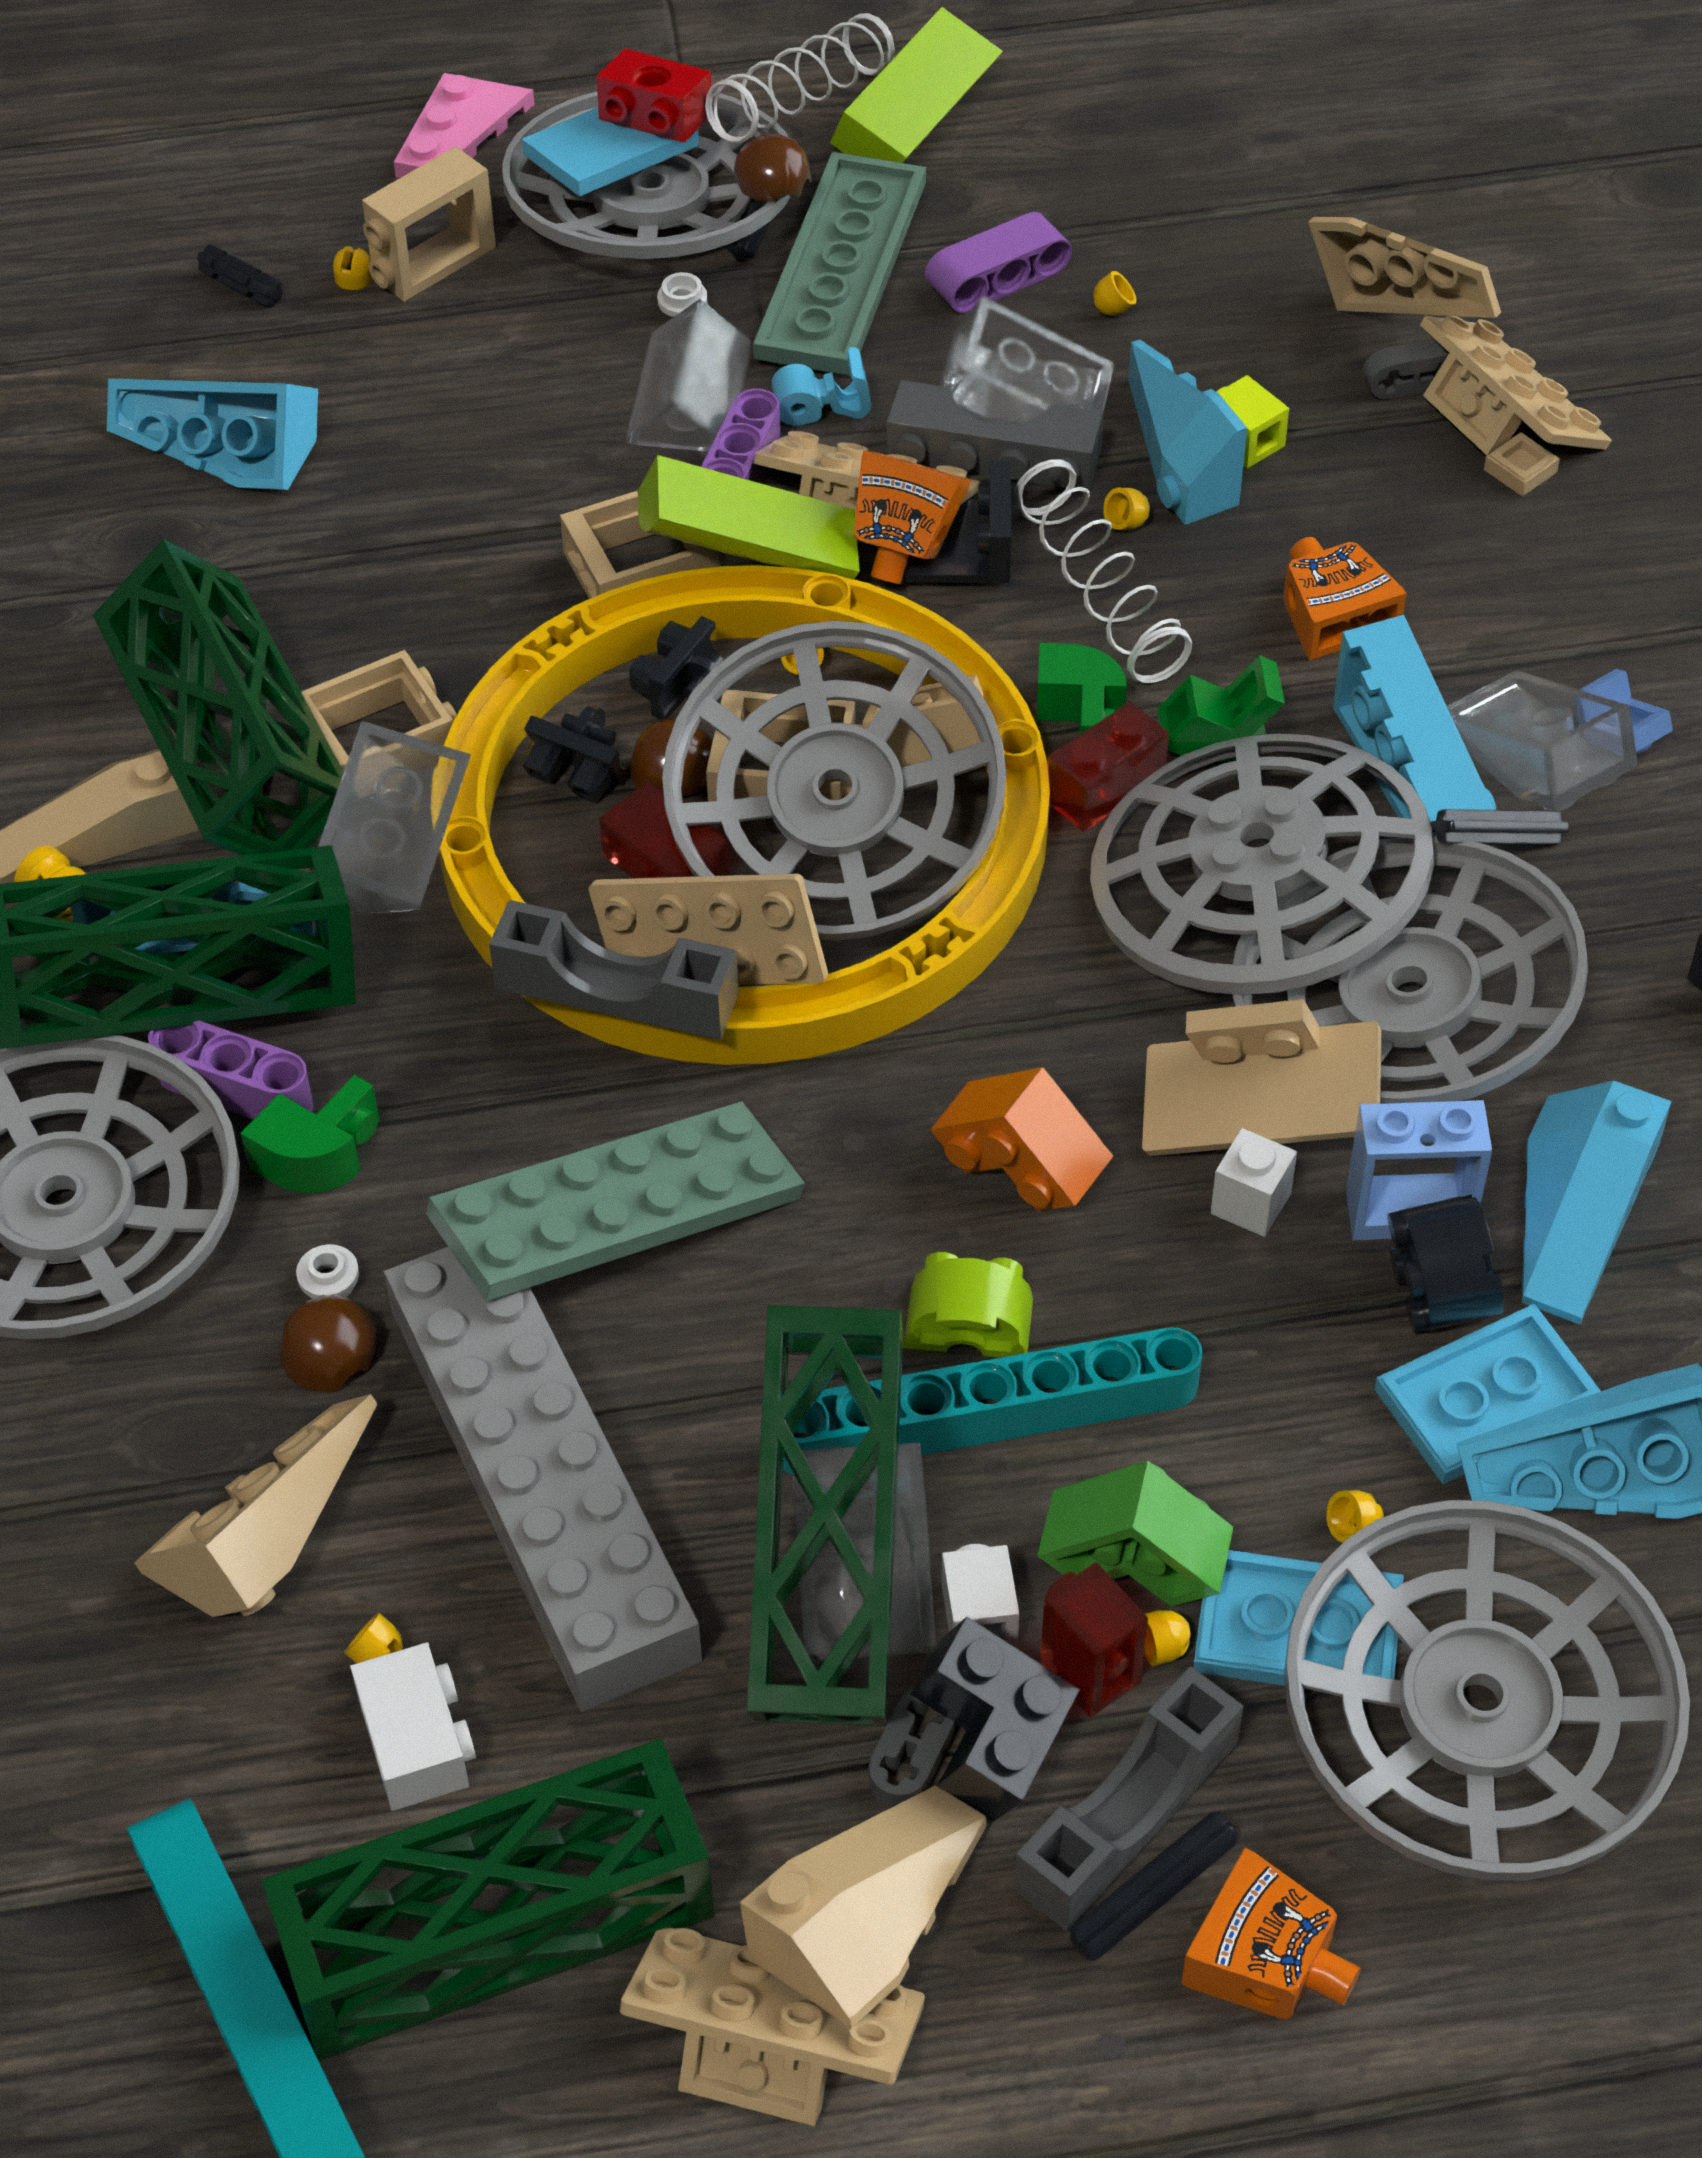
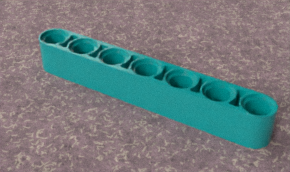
M1162 1328L902 1375L898 1459L1178 1409L1188 1405L1198 1392L1202 1346L1197 1337L1187 1330L1181 1328ZM1174 1366L1180 1368V1370H1169L1163 1367ZM1105 1377H1114V1378H1117V1379H1120V1380H1119V1381H1106V1380H1103L1102 1378H1105ZM882 1379L868 1381L878 1401L881 1403ZM846 1386L824 1389L794 1432V1434L808 1433L812 1435L806 1438H794L815 1475L842 1470L870 1429L869 1426L860 1427L854 1425L855 1423L866 1421ZM1053 1388L1059 1391L1055 1393H1047L1041 1391V1389ZM992 1399L997 1401V1403L984 1404L978 1401ZM922 1410H930L936 1413L932 1415H921L916 1412ZM784 1457L783 1470L794 1475Z
M191 1798L184 1799L126 1827L142 1867L279 2158H365Z

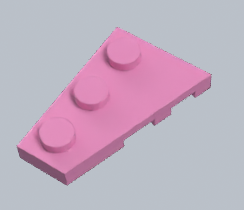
M444 73L394 160L395 176L401 178L455 146L471 158H474L477 155L476 147L489 135L498 137L508 128L507 120L517 111L524 114L535 105L533 89L469 78L464 75Z

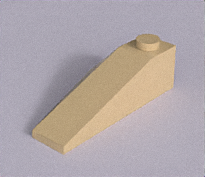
M1313 217L1308 221L1337 311L1496 318L1501 313L1487 266L1355 218Z
M156 749L113 762L1 829L0 884L15 882L14 877L22 860L31 851L40 846L50 845L57 848L68 858L70 867L80 868L199 831L160 750Z
M369 1394L333 1404L274 1450L273 1455L278 1463L270 1462L258 1467L246 1476L240 1475L225 1487L231 1499L218 1504L202 1516L197 1511L190 1513L134 1562L136 1567L143 1575L211 1617L241 1612L243 1616H248L263 1608L276 1594L272 1587L292 1569L377 1406L372 1395Z
M935 1785L788 1860L740 1902L749 1959L848 2027H854L901 1983L909 1968L908 1956L920 1935L928 1934L936 1919L935 1908L947 1886L956 1883L987 1826L986 1816Z

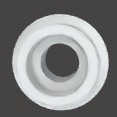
M685 272L674 273L666 277L662 282V287L657 294L658 306L662 312L671 317L679 319L690 318L705 309L707 305V291L697 276Z
M329 1244L315 1247L304 1254L297 1265L296 1275L301 1290L312 1299L322 1295L330 1296L333 1294L348 1297L358 1281L359 1268L355 1256L348 1249ZM334 1268L329 1273H320L322 1270Z

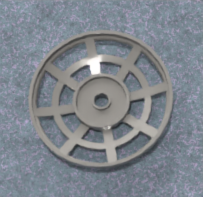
M597 92L570 99L551 107L532 119L515 135L506 149L502 163L504 193L510 207L522 222L540 235L563 246L586 253L615 258H670L701 253L728 245L754 233L770 222L785 207L791 197L786 195L776 201H769L765 206L747 218L734 223L745 211L751 198L741 192L737 183L709 187L708 172L722 163L734 176V165L738 156L734 151L742 143H730L724 139L715 142L699 136V146L690 149L703 153L699 158L695 159L681 153L582 196H578L552 175L550 180L522 173V168L529 159L523 155L522 138L597 108ZM720 93L717 102L718 118L735 125L727 134L734 137L745 136L751 127V121L745 114L741 100ZM715 94L713 95V100H712L713 114H714L713 101H714ZM746 103L748 112L752 116L750 106ZM758 109L759 124L767 125L772 122L773 118ZM777 122L770 129H760L758 127L753 135L758 137L764 134H780L788 137L787 133ZM519 187L549 195L551 207L563 223L555 224L548 221L529 208L519 196ZM736 198L732 206L718 219L701 213L706 208L708 202ZM564 199L593 202L598 213L578 219L568 209ZM615 224L619 227L638 229L637 237H626L598 229ZM685 224L697 228V230L679 235L658 237V229L680 227Z
M827 621L800 624L767 634L739 648L714 667L692 691L675 720L666 747L662 781L666 816L675 844L695 877L715 875L708 869L698 853L687 826L722 824L725 835L737 855L758 875L791 874L808 852L822 856H838L844 883H819L805 879L804 883L809 898L828 900L848 899L854 924L841 926L816 925L819 940L839 941L871 937L901 928L931 913L959 891L980 866L995 839L1004 809L1006 766L1002 739L992 711L974 683L955 663L928 644L897 630L869 623ZM829 647L867 649L894 656L907 662V665L891 692L881 687L858 681H823L816 649ZM794 654L801 686L788 689L769 699L754 710L744 721L717 702L728 688L749 672L777 658ZM927 675L941 683L963 706L977 729L981 743L950 754L948 753L946 745L935 726L918 708L911 704ZM827 700L858 701L880 708L867 729L847 723H832ZM805 705L810 728L793 736L782 747L760 733L764 727L780 715ZM703 720L730 740L725 748L718 769L717 801L683 803L681 788L684 762L693 735ZM900 720L907 724L921 739L930 754L931 760L901 768L895 753L886 743ZM745 752L770 767L767 777V795L734 799L735 777ZM987 765L989 777L987 810L979 836L970 850L942 838L953 810L954 776ZM831 779H842L851 786L850 793L840 800H829L822 796L819 791L821 786ZM937 782L936 808L927 830L899 817L903 806L905 790ZM773 818L778 829L788 840L769 862L750 844L739 822ZM885 836L913 849L893 867L876 876L867 878L861 852L874 846ZM928 857L957 869L944 885L925 900L897 914L877 919L871 894L902 881L918 869Z
M1267 734L1247 736L1214 743L1184 754L1155 770L1134 786L1112 810L1098 834L1091 856L1090 882L1097 914L1107 934L1128 958L1150 973L1177 985L1212 993L1238 995L1276 993L1313 985L1344 973L1375 955L1397 937L1416 914L1428 891L1434 868L1433 833L1425 805L1412 785L1392 766L1371 753L1341 741L1311 735ZM1277 751L1312 753L1336 758V760L1324 766L1316 762L1293 757H1259V753ZM1236 757V761L1224 763L1203 771L1183 782L1176 789L1164 787L1167 783L1189 771L1219 760ZM1363 768L1387 782L1404 799L1408 805L1411 818L1376 816L1374 807L1365 793L1347 776ZM1260 770H1289L1310 776L1293 789L1278 786H1262ZM1238 774L1239 789L1227 793L1213 802L1192 794L1213 781ZM1333 786L1350 801L1357 815L1323 817L1322 812L1312 800ZM1140 803L1157 805L1144 826L1139 842V852L1106 865L1109 844L1122 823ZM1173 810L1195 818L1187 838L1156 846L1160 829ZM1361 836L1357 854L1345 872L1325 861L1328 853L1327 837ZM1379 836L1414 839L1415 849L1409 872L1397 894L1388 904H1385L1361 885L1375 862L1379 847ZM1263 838L1270 840L1268 844L1261 847L1246 846L1248 842L1254 839ZM1191 858L1192 868L1198 879L1181 897L1165 882L1158 866ZM1141 872L1143 881L1151 896L1163 909L1169 912V915L1151 940L1139 933L1121 914L1110 893V884ZM1311 879L1326 888L1324 892L1304 903L1278 911V897L1301 888ZM1216 893L1229 899L1253 901L1255 914H1225L1207 910L1203 907ZM1344 901L1369 920L1360 930L1334 945L1305 956L1285 960L1281 930L1294 928L1313 921L1335 909ZM1189 924L1201 929L1224 934H1257L1261 964L1234 965L1210 963L1185 957L1171 950Z
M1433 836L1434 866H1449L1461 869L1450 897L1426 894L1416 912L1417 914L1441 915L1435 928H1403L1397 937L1375 955L1344 973L1328 978L1339 983L1341 1005L1311 1011L1320 1027L1376 1021L1382 1031L1381 1063L1392 1047L1412 1048L1421 1046L1427 1048L1435 1062L1429 1065L1412 1067L1381 1065L1382 1081L1408 1082L1443 1076L1449 1084L1439 1088L1415 1091H1380V1104L1463 1101L1505 1085L1533 1067L1558 1044L1573 1023L1585 995L1588 974L1584 930L1575 908L1558 885L1535 866L1509 852L1480 842L1464 840L1462 843L1445 844L1440 843L1437 840V836ZM1389 838L1379 840L1376 859L1370 872L1384 868L1410 866L1415 849L1414 839ZM1359 845L1329 855L1325 861L1345 872L1357 854ZM1367 875L1361 885L1377 897L1369 875ZM1484 875L1499 879L1525 893L1545 910L1551 920L1520 937L1516 930L1500 916L1473 903ZM1311 879L1301 888L1278 897V911L1299 905L1326 888ZM1394 896L1380 900L1388 904ZM1353 908L1328 922L1310 938L1306 945L1281 934L1285 960L1305 956L1329 947L1354 929L1366 925L1369 920ZM1465 921L1490 934L1502 947L1476 958L1472 950L1456 937ZM1241 935L1236 946L1233 964H1256L1260 957L1258 935ZM1562 938L1568 951L1571 974L1564 1007H1530L1535 988L1531 956ZM1514 966L1517 988L1513 1004L1507 1005L1482 1001L1481 980ZM1406 982H1416L1423 986L1414 992L1397 990L1401 984ZM1307 986L1287 990L1288 1001L1304 999L1306 1003ZM1232 994L1234 1007L1253 1005L1252 994ZM1470 1021L1500 1025L1486 1040L1460 1055L1449 1037L1459 1032ZM1518 1028L1548 1029L1525 1051L1503 1065L1476 1077L1468 1069V1067L1479 1063L1501 1048L1515 1034Z
M121 1035L0 1049V1135L8 1131L16 1145L14 1149L0 1160V1243L12 1253L22 1257L10 1280L0 1279V1337L16 1339L62 1338L96 1331L131 1318L163 1300L189 1279L212 1253L230 1221L238 1195L239 1156L233 1126L221 1100L204 1078L179 1058L152 1044ZM52 1062H104L94 1094L83 1092L57 1093L20 1102L6 1075L23 1068ZM128 1067L146 1072L171 1085L189 1099L198 1109L199 1113L169 1133L165 1126L147 1111L127 1101L118 1099ZM56 1114H87L80 1132L60 1131L39 1136L31 1123L34 1119ZM111 1119H115L138 1130L152 1142V1145L125 1160L113 1145L104 1140ZM212 1131L219 1147L223 1169L221 1199L218 1208L185 1209L188 1178L185 1161L181 1153ZM165 1164L170 1182L167 1207L135 1205L133 1182ZM69 1189L76 1192L72 1199L63 1204L53 1205L45 1202L47 1197L57 1190ZM125 1227L155 1231L154 1235L139 1252L124 1264L115 1268L104 1248L112 1243ZM175 1232H205L199 1242L178 1265L156 1283L133 1295L125 1281L150 1264L170 1242ZM81 1260L92 1278L86 1282L62 1287H35L47 1264ZM101 1293L109 1304L108 1307L92 1313L58 1320H13L25 1302L36 1304L64 1303Z
M1447 1500L1412 1506L1374 1521L1349 1537L1322 1563L1302 1595L1288 1634L1284 1664L1287 1709L1298 1745L1315 1777L1340 1809L1372 1837L1409 1859L1445 1873L1481 1880L1527 1881L1564 1874L1599 1860L1630 1839L1656 1811L1678 1772L1688 1738L1690 1697L1685 1664L1671 1626L1650 1592L1618 1558L1597 1541L1566 1523L1530 1509L1491 1501ZM1447 1530L1468 1531L1466 1569H1449L1427 1573L1404 1582L1393 1589L1370 1559V1556L1381 1549L1413 1536ZM1502 1534L1517 1537L1549 1549L1579 1566L1596 1581L1567 1606L1556 1596L1533 1583L1509 1574L1494 1572L1495 1535ZM1349 1574L1373 1607L1365 1614L1352 1635L1344 1657L1343 1669L1306 1661V1645L1316 1616L1334 1587ZM1465 1592V1619L1444 1624L1431 1632L1425 1628L1408 1608L1411 1604L1433 1595ZM1493 1595L1503 1596L1524 1604L1545 1616L1551 1623L1531 1639L1513 1627L1492 1621ZM1615 1600L1631 1617L1649 1649L1659 1677L1660 1696L1620 1697L1618 1682L1610 1659L1597 1636L1588 1627ZM1386 1624L1412 1652L1404 1668L1401 1680L1362 1674L1363 1664L1369 1647ZM1570 1642L1578 1649L1589 1668L1597 1697L1563 1696L1561 1682L1551 1659ZM1471 1685H1481L1490 1689L1497 1698L1498 1707L1490 1711L1475 1709L1466 1701L1463 1689ZM1304 1688L1342 1697L1343 1712L1350 1735L1363 1760L1371 1768L1370 1771L1347 1787L1342 1784L1330 1769L1315 1741L1305 1708ZM1362 1702L1400 1708L1403 1722L1412 1739L1387 1758L1380 1750L1369 1729ZM1560 1723L1598 1725V1734L1592 1753L1581 1772L1575 1777L1549 1754L1546 1749L1551 1743ZM1662 1723L1661 1745L1652 1775L1636 1803L1623 1814L1592 1789L1599 1783L1613 1759L1620 1736L1621 1724ZM1431 1760L1451 1771L1465 1775L1467 1808L1435 1798L1415 1786L1407 1778ZM1527 1769L1554 1793L1550 1798L1528 1807L1495 1811L1494 1778L1512 1775ZM1392 1791L1400 1799L1426 1815L1452 1825L1466 1827L1469 1834L1471 1859L1452 1856L1418 1843L1379 1820L1367 1807ZM1571 1808L1603 1832V1834L1587 1845L1556 1858L1530 1863H1500L1497 1831H1510L1536 1826L1561 1816Z

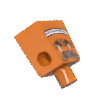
M863 451L854 538L879 546L871 576L901 584L909 555L923 559H935L967 493L971 479L878 452Z
M1306 537L1299 540L1291 548L1289 554L1292 561L1286 566L1283 598L1291 621L1309 660L1340 651L1344 631L1404 614L1406 591L1358 543L1347 542L1324 550L1314 537Z
M1244 1848L1185 1955L1181 1984L1190 1989L1280 2019H1290L1307 1988L1344 2006L1356 1984L1361 1967L1328 1951L1337 1920L1335 1911L1258 1854Z

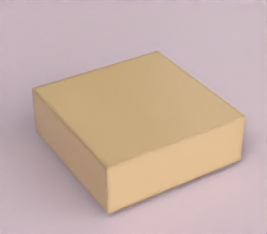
M1520 432L1486 456L1484 470L1523 497L1557 473L1560 458Z

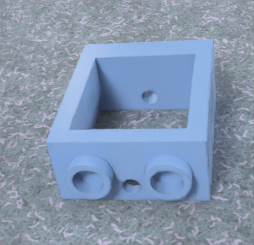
M1484 1100L1360 1104L1346 1186L1352 1240L1392 1239L1387 1213L1471 1194L1472 1198H1477L1481 1206L1492 1154ZM1422 1143H1434V1145L1425 1146ZM1457 1157L1454 1173L1373 1176L1376 1160Z

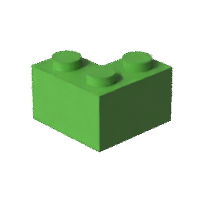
M1145 1461L1053 1490L1037 1556L1080 1588L1129 1575L1170 1607L1220 1594L1233 1526L1211 1510L1206 1502L1196 1498L1167 1476L1163 1469L1149 1461Z

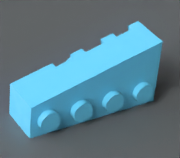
M1401 615L1344 631L1341 641L1333 709L1356 748L1367 751L1389 764L1412 785L1425 805L1430 824L1431 821H1436L1437 812L1442 809L1496 810L1494 798L1490 791L1484 787L1405 616ZM1373 774L1399 818H1411L1408 805L1404 799L1387 782Z

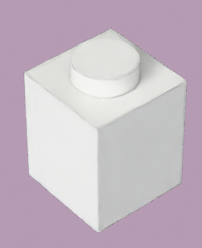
M1241 1128L1215 1171L1210 1214L1266 1237L1291 1195L1297 1151Z
M970 1544L956 1551L942 1553V1591L949 1632L965 1617H969L1013 1647L1018 1646L1019 1609L1007 1545L988 1547L983 1544Z

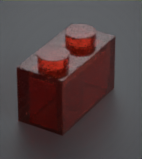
M1131 701L1048 756L1049 804L1081 831L1086 832L1108 817L1129 791L1156 770L1166 765L1169 732Z
M649 781L599 817L602 855L630 877H695L675 844L666 816L664 793ZM711 824L687 826L692 842L708 869L715 876H729L728 844L723 834Z
M1097 1562L1079 1574L1069 1572L1056 1580L1044 1597L1040 1663L1080 1689L1074 1701L1089 1718H1092L1141 1683L1148 1617Z

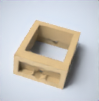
M457 146L362 200L365 217L363 230L369 244L371 258L369 271L378 286L383 289L387 288L404 302L496 248L488 170ZM447 204L449 228L408 251L405 228Z
M638 490L560 515L564 555L589 599L609 590L651 577L684 570L720 566V561L725 560V553L682 542L686 551L616 573L603 550L653 535L643 531L639 525Z
M405 650L301 692L352 786L357 799L438 766L443 745L457 715L448 701L441 703L438 699L435 684L428 670L424 666L417 668ZM402 701H405L421 725L418 728L350 756L347 755L332 732L334 729Z
M726 690L722 694L721 705L744 721L754 710L779 694ZM827 700L832 723H847L864 728L863 725L856 724L855 701ZM805 705L780 715L764 727L760 733L771 741L786 743L799 732L810 728ZM717 730L714 732L706 770L708 802L717 801L718 769L725 748L730 741ZM738 767L735 777L734 799L767 795L769 771ZM831 779L821 786L819 792L829 800H840L850 793L851 786L842 779Z

